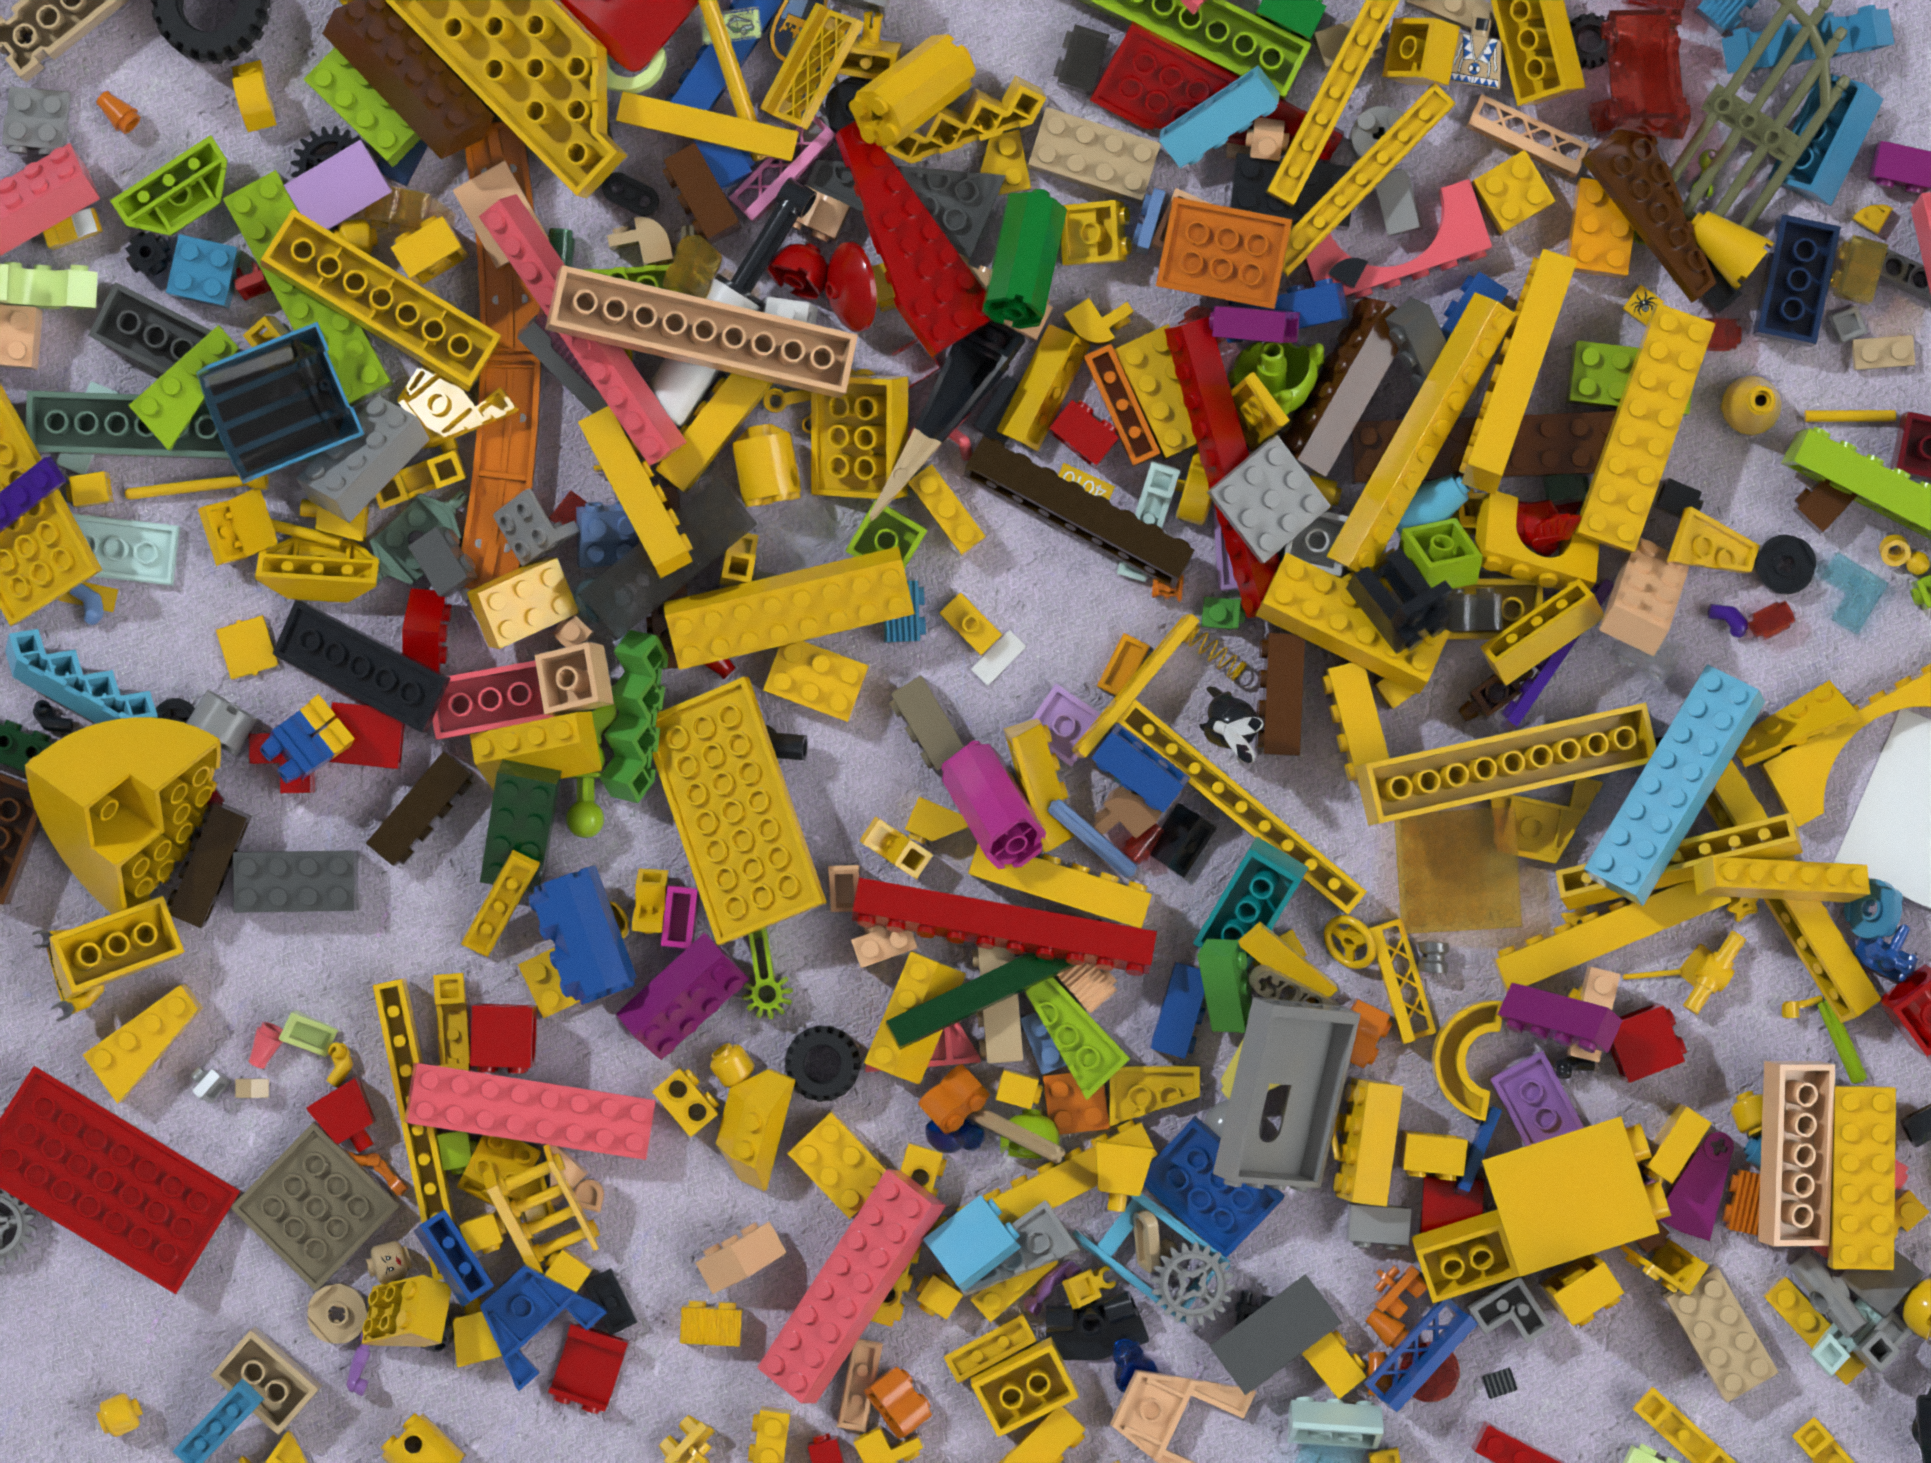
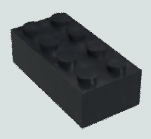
M1237 153L1234 163L1229 207L1292 219V224L1296 225L1352 166L1316 162L1295 204L1290 206L1266 193L1283 158H1280V161L1252 158L1250 154ZM1351 212L1335 228L1336 230H1348Z

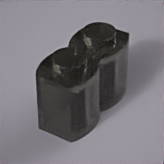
M1476 588V594H1464V589L1452 590L1446 600L1448 602L1446 607L1451 612L1445 623L1446 630L1451 632L1502 630V594H1495L1494 588Z

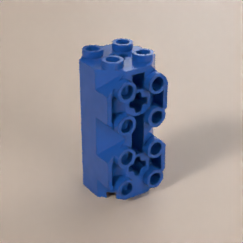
M596 865L580 869L578 872L566 874L534 887V894L529 895V904L539 918L541 936L545 941L551 939L555 943V951L550 952V961L553 967L558 970L561 978L560 988L566 998L572 996L576 1001L580 1000L581 1005L635 986L634 979L637 976Z

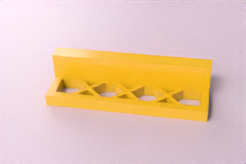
M1402 918L1369 927L1368 929L1375 939V957L1401 1043H1410L1416 1041L1415 1039L1437 1033ZM1398 926L1401 938L1395 948L1386 944L1382 930ZM1402 943L1406 954L1399 951V948L1402 945ZM1388 949L1393 951L1391 957L1389 955ZM1396 954L1408 959L1409 968L1404 977L1394 971L1392 961ZM1411 972L1414 982L1407 979ZM1397 978L1402 980L1400 985L1398 984ZM1405 982L1417 989L1418 996L1413 1005L1403 1001L1401 990ZM1419 1001L1421 1002L1423 1011L1416 1008ZM1405 1006H1407L1408 1008H1410V1011H1409L1408 1014H1407V1011H1406V1007H1405ZM1414 1011L1425 1016L1428 1029L1413 1033L1410 1018Z

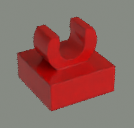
M254 261L251 262L252 273L244 275L241 268L238 267L236 268L238 278L233 280L238 293L245 301L272 290L262 270Z

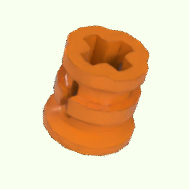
M1184 573L1175 589L1153 578L1152 598L1164 596V599L1170 600V597H1176L1177 601L1181 602Z

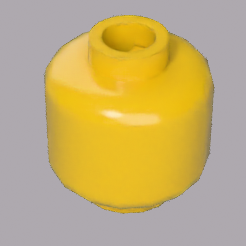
M365 219L342 221L335 230H332V233L368 255H371L372 247L378 244L376 229L370 228Z
M726 1043L716 1049L711 1055L710 1069L724 1087L730 1088L751 1078L755 1064L741 1045Z
M1751 1090L1736 1096L1738 1102L1733 1104L1730 1112L1738 1131L1742 1134H1748L1749 1137L1761 1135L1763 1094L1754 1095Z
M120 1393L102 1401L99 1405L100 1411L96 1412L105 1435L110 1433L113 1437H119L137 1429L140 1425L138 1416L143 1415L137 1398L131 1400L125 1393Z

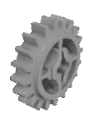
M0 1189V1202L7 1205L14 1213V1215H7L0 1210V1223L6 1222V1224L0 1226V1266L6 1265V1256L14 1262L18 1260L15 1251L22 1254L27 1252L23 1242L32 1243L34 1241L31 1236L27 1235V1232L35 1231L37 1227L28 1223V1221L36 1217V1214L26 1213L30 1206L22 1205L20 1200L5 1191L2 1192V1189ZM17 1226L14 1239L5 1247L4 1239L7 1230L10 1227Z
M1194 1242L1191 1251L1188 1250L1185 1243H1182L1181 1253H1178L1176 1249L1171 1247L1170 1253L1172 1258L1160 1256L1165 1264L1164 1267L1154 1266V1270L1160 1273V1277L1150 1279L1151 1282L1159 1284V1288L1151 1291V1294L1161 1295V1299L1156 1302V1306L1166 1304L1167 1308L1164 1311V1315L1168 1316L1174 1311V1322L1176 1323L1181 1320L1182 1316H1185L1187 1326L1191 1325L1194 1317H1196L1199 1325H1203L1204 1315H1207L1209 1319L1214 1321V1309L1222 1313L1225 1311L1220 1302H1231L1230 1297L1225 1295V1291L1234 1290V1286L1226 1284V1280L1234 1275L1223 1272L1229 1263L1222 1262L1219 1264L1217 1262L1221 1256L1220 1252L1210 1256L1209 1245L1202 1252L1199 1251L1198 1242ZM1187 1259L1203 1261V1264L1193 1271H1187L1178 1263ZM1212 1270L1217 1281L1214 1295L1206 1287V1279ZM1170 1273L1179 1282V1289L1173 1298L1168 1290ZM1202 1273L1197 1282L1199 1289L1197 1291L1191 1289L1183 1295L1188 1285L1185 1281L1186 1278L1193 1279ZM1191 1297H1198L1206 1303V1305L1197 1309L1181 1307L1185 1300Z

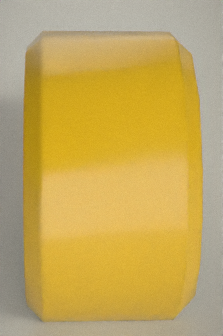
M1196 449L1192 456L1176 517L1177 519L1201 526L1205 524L1212 499L1207 494L1209 490L1208 481L1200 461L1199 449Z

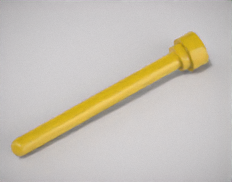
M266 466L252 467V470L247 472L249 474ZM267 474L243 484L239 475L133 487L126 489L124 495L128 500L242 486L267 490L269 488V479Z

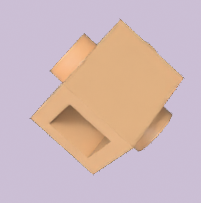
M1260 117L1254 120L1253 129H1247L1245 146L1251 147L1250 157L1280 161L1281 151L1287 152L1289 133H1284L1285 121Z

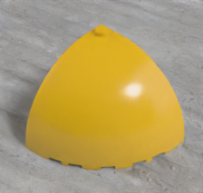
M152 717L122 718L101 722L75 731L58 740L39 755L32 757L25 764L30 796L39 820L50 841L80 883L111 914L152 900L149 894L160 882L164 885L167 883L176 860L182 862L189 852L192 841L189 839L196 826L202 827L203 823L201 821L209 806L206 803L211 798L212 792L216 790L217 783L213 781L214 771L220 768L221 743L219 738L209 732L183 722Z

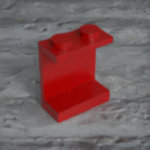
M573 1321L570 1325L568 1337L548 1393L553 1394V1400L570 1405L571 1401L583 1404L581 1409L593 1414H599V1411L605 1412L608 1407L630 1340L616 1335L610 1336L609 1333L592 1327L586 1331L580 1323Z

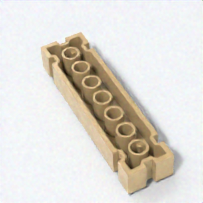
M20 0L11 7L15 13L11 18L6 20L0 16V52L5 54L9 51L10 55L5 60L17 75L27 83L45 68L41 63L43 59L48 55L54 60L57 59L129 0ZM26 33L32 35V41L30 43L25 42L26 39L24 35Z

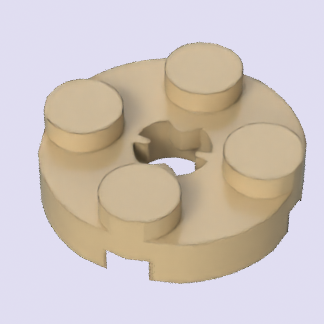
M344 1283L326 1285L318 1290L309 1301L307 1319L311 1331L320 1340L334 1344L347 1343L362 1332V1327L368 1313L367 1303L362 1294L352 1286ZM332 1306L336 1308L343 1307L345 1310L343 1315H346L343 1321L340 1319L333 1321L330 1318L329 1314L333 1313L330 1312Z

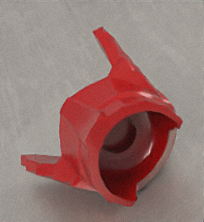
M1565 498L1554 502L1550 499L1538 502L1518 501L1516 529L1520 540L1525 545L1533 547L1538 554L1541 553L1545 557L1550 556L1557 549L1561 540H1569L1580 524L1582 516L1576 515L1581 506L1582 499L1571 500V498Z

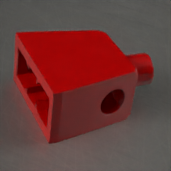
M359 1077L350 1080L306 1107L311 1116L337 1145L350 1138L357 1152L360 1153L374 1144L365 1128L375 1123L376 1118Z

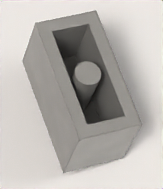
M1349 1202L1346 1238L1348 1241H1353V1246L1370 1248L1372 1242L1383 1243L1384 1249L1401 1250V1245H1409L1411 1208L1391 1205L1385 1207Z

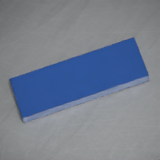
M1492 1106L1488 1108L1486 1121L1481 1120L1466 1157L1464 1176L1458 1177L1454 1193L1464 1197L1470 1192L1502 1110Z

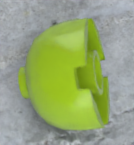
M1023 1109L1022 1114L1015 1115L1009 1119V1121L1059 1145V1131L1055 1123L1048 1117L1040 1115L1039 1110ZM1003 1136L1000 1137V1153L1003 1154L1005 1150H1008V1156L1041 1159V1155Z

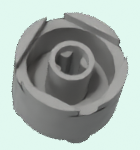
M1375 106L1360 114L1349 135V146L1354 157L1359 160L1378 141V139H1373L1378 131L1384 135L1403 113L1389 106Z
M207 690L186 724L198 727L219 738L221 745L223 743L222 748L237 756L258 720L239 706L233 705L227 699Z

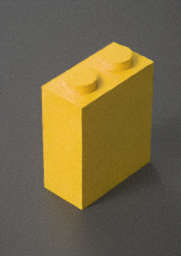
M1678 1103L1649 1147L1652 1158L1639 1162L1646 1167L1643 1173L1655 1181H1660L1661 1184L1664 1180L1673 1183L1712 1123L1689 1107Z

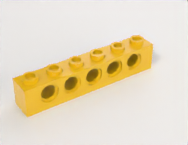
M908 1142L900 1171H903L911 1178L915 1170H925L929 1175V1180L921 1186L937 1197L939 1189L933 1186L936 1176H943L947 1160L942 1159L943 1151ZM919 1246L894 1284L895 1296L891 1300L883 1301L871 1319L872 1322L889 1327L893 1326L894 1320L900 1322L905 1304L899 1302L902 1292H909L913 1275L908 1274L911 1262L917 1264L921 1246Z

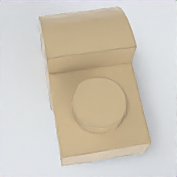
M634 217L635 230H631L630 226L613 229V234L607 235L611 250L640 245L644 265H660L675 262L671 242L666 231L659 223L650 218Z

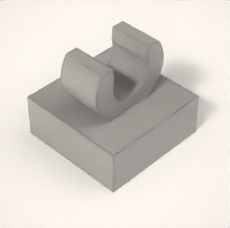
M198 1067L191 1074V1077L199 1083L192 1091L200 1099L211 1104L232 1082L225 1074L214 1069L208 1072Z

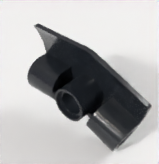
M1125 1291L1101 1301L1094 1300L1077 1309H1072L1071 1305H1046V1339L1052 1337L1063 1360H1101L1149 1342L1148 1333L1130 1291ZM1093 1316L1097 1319L1094 1321H1087L1085 1318Z

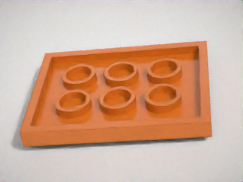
M1173 197L1156 286L1275 309L1293 220Z

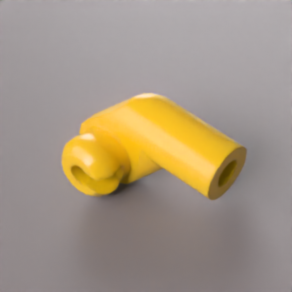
M334 1042L329 1046L328 1054L332 1057L335 1067L326 1081L339 1088L352 1069L353 1062L349 1048L344 1043Z

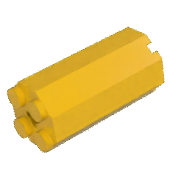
M949 34L931 35L857 91L855 98L849 103V108L853 113L863 140L869 144L875 142L878 146L897 145L967 91L972 84L970 80L976 73V68L968 49L962 44L958 47L954 45L952 41L955 39Z

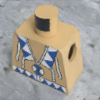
M1474 17L1471 34L1459 32L1450 81L1500 89L1501 40L1489 37L1491 19Z

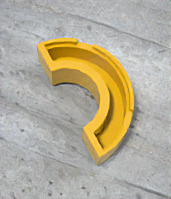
M1501 1000L1477 1001L1457 1010L1440 1028L1432 1050L1433 1075L1443 1096L1464 1114L1482 1121H1486L1491 1091L1479 1087L1470 1079L1466 1070V1054L1469 1046L1477 1037L1488 1032H1500L1502 1018L1497 1014L1503 1003Z

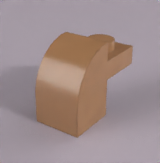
M1122 786L1110 791L1104 806L1094 815L1096 820L1092 827L1103 835L1120 821L1137 838L1158 821L1162 812L1152 809L1135 791L1131 792Z

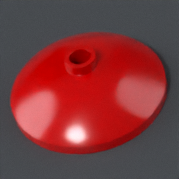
M844 242L836 248L830 259L825 292L840 322L852 332H863L871 326L875 317L877 304L875 277L871 263L861 246L855 242Z

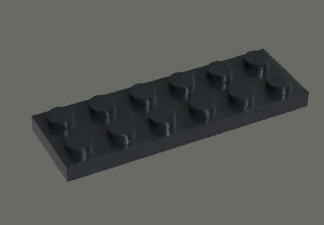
M295 600L272 653L276 657L421 733H427L451 679L302 600Z

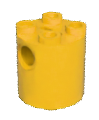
M773 424L748 427L732 443L741 497L745 508L774 504V502L800 499V492L802 491L791 432Z
M414 1413L402 1425L405 1431L398 1438L393 1434L380 1447L384 1451L381 1457L387 1463H459L466 1456L424 1413L420 1416ZM411 1436L418 1438L421 1444L420 1450L414 1454L409 1453L404 1446L405 1440Z

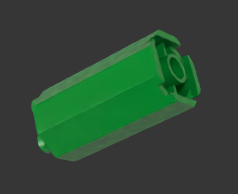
M1044 189L1008 194L982 307V312L995 323L1004 324V320L1013 321L1012 327L1023 329L1040 326L1044 317L1067 213L1066 207L1050 197V193Z

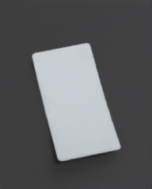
M1009 630L971 670L986 685H989L1023 651L1026 645Z

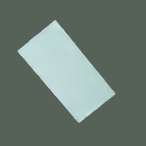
M72 514L102 568V571L93 577L174 585L180 526Z

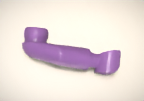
M1065 1261L1052 1268L1040 1280L1035 1289L1036 1294L1025 1298L1024 1307L1037 1317L1042 1309V1301L1050 1295L1054 1286L1082 1272L1081 1268L1073 1261Z
M363 1332L361 1333V1336L359 1338V1341L361 1342L363 1338ZM361 1344L357 1346L346 1383L350 1392H355L360 1396H363L369 1383L360 1377L371 1351L369 1350L371 1345Z

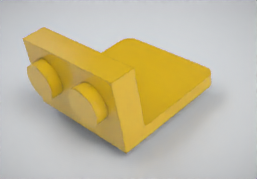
M259 488L251 489L228 501L206 505L198 509L216 566L244 560L277 544L276 532L266 507V501Z
M1667 1238V1243L1655 1253L1650 1262L1626 1245H1621L1620 1249L1627 1253L1624 1258L1626 1261L1638 1269L1643 1264L1644 1268L1642 1271L1657 1282L1662 1277L1663 1279L1660 1284L1673 1293L1680 1289L1687 1295H1690L1709 1267L1708 1264L1669 1238Z

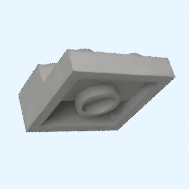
M9 86L7 115H4L2 145L9 148L10 153L27 154V149L39 150V155L48 156L54 149L67 145L71 93L68 91Z

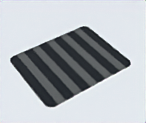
M1510 1368L1482 1377L1490 1399L1517 1390Z

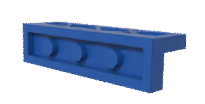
M1450 1298L1437 1302L1367 1378L1364 1384L1388 1408L1398 1412L1478 1323L1470 1315L1464 1313ZM1447 1305L1456 1316L1449 1324L1439 1325V1313ZM1423 1330H1433V1341L1430 1345L1418 1347V1336ZM1404 1352H1413V1363L1409 1368L1398 1369L1399 1356ZM1392 1374V1386L1384 1394L1374 1384L1382 1375Z

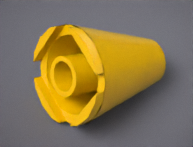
M1707 211L1705 215L1699 212L1691 221L1695 230L1692 235L1696 244L1735 290H1738L1741 286L1737 280L1740 279L1744 282L1768 252L1763 247L1766 246L1770 249L1774 244L1770 239L1710 211Z

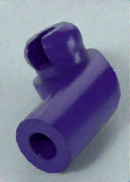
M1709 604L1708 619L1725 620L1730 626V634L1733 637L1741 638L1746 634L1748 621L1736 607Z

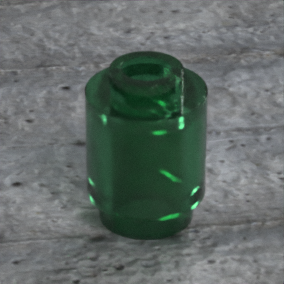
M549 228V235L547 236L550 239V244L564 264L573 267L575 249L573 231L562 228Z

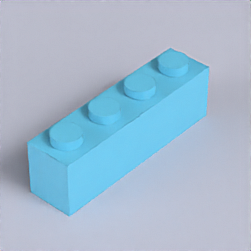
M1258 65L1161 129L1159 141L1179 168L1186 164L1193 165L1204 156V152L1212 147L1218 149L1228 141V137L1236 131L1242 133L1259 116L1266 117L1274 112L1279 102L1280 93Z

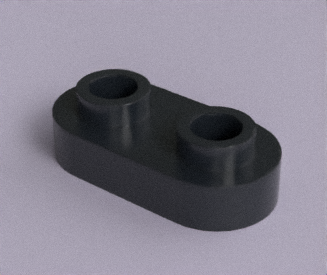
M611 173L602 183V191L608 201L639 216H650L659 207V196L652 187L623 173ZM615 184L623 185V191L620 194L612 192V187ZM644 196L650 198V204L647 207L639 205V200Z

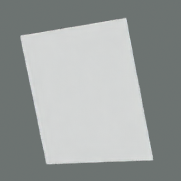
M1900 709L1834 863L1867 865L1869 879L1886 881L1899 890L1903 897L1928 908H1931V720L1906 709Z

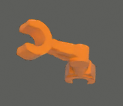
M347 1151L361 1166H373L374 1170L384 1177L388 1186L397 1196H401L409 1189L401 1178L390 1170L386 1161L378 1153L355 1155V1153Z

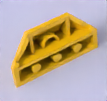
M292 537L276 544L269 550L266 549L259 552L255 579L287 599L349 603L376 587L380 562L376 556H372L354 540H342L340 548Z
M767 1069L729 1088L715 1143L738 1179L762 1191H766L768 1188L796 1080L773 1069Z

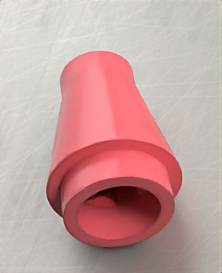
M263 1022L261 1027H257L251 1056L248 1061L251 1065L265 1069L268 1061L283 1043V1041L279 1040L282 1028L269 1022Z

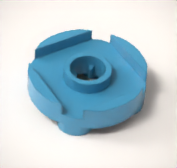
M1869 879V895L1853 902H1845V919L1847 922H1850L1853 933L1859 937L1877 940V938L1885 936L1890 937L1896 932L1901 918L1902 893L1886 881ZM1876 902L1877 912L1871 917L1872 913L1869 912V907L1874 906Z

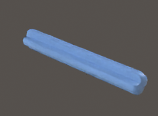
M1058 799L1050 803L1049 813L1122 876L1127 878L1135 874L1137 869L1136 863L1065 802Z

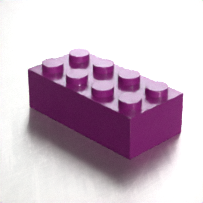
M704 932L622 1007L616 1015L639 1042L657 1058L662 1060L672 1053L676 1046L688 1035L695 1032L700 1024L711 1014L715 1013L724 1002L737 993L750 979L736 962Z

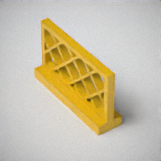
M815 3L759 109L783 123H790L807 130L864 23L856 18L830 10L822 4ZM835 39V43L830 46V43ZM821 66V70L816 73V69ZM807 92L806 97L801 100V97L803 96V94H805V93ZM804 109H806L803 116L801 117V112Z

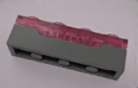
M541 309L537 315L519 330L517 338L592 414L607 407L608 404L560 334L545 330L548 317Z

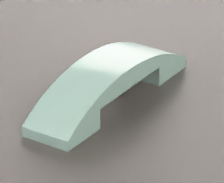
M1154 461L1151 462L1135 512L1139 520L1147 524H1155L1162 529L1180 469ZM1120 561L1117 574L1143 582L1146 581L1147 575Z
M1859 1298L1853 1304L1867 1320L1868 1324L1856 1335L1846 1339L1833 1323L1809 1354L1829 1377L1833 1376L1850 1357L1849 1353L1882 1318Z

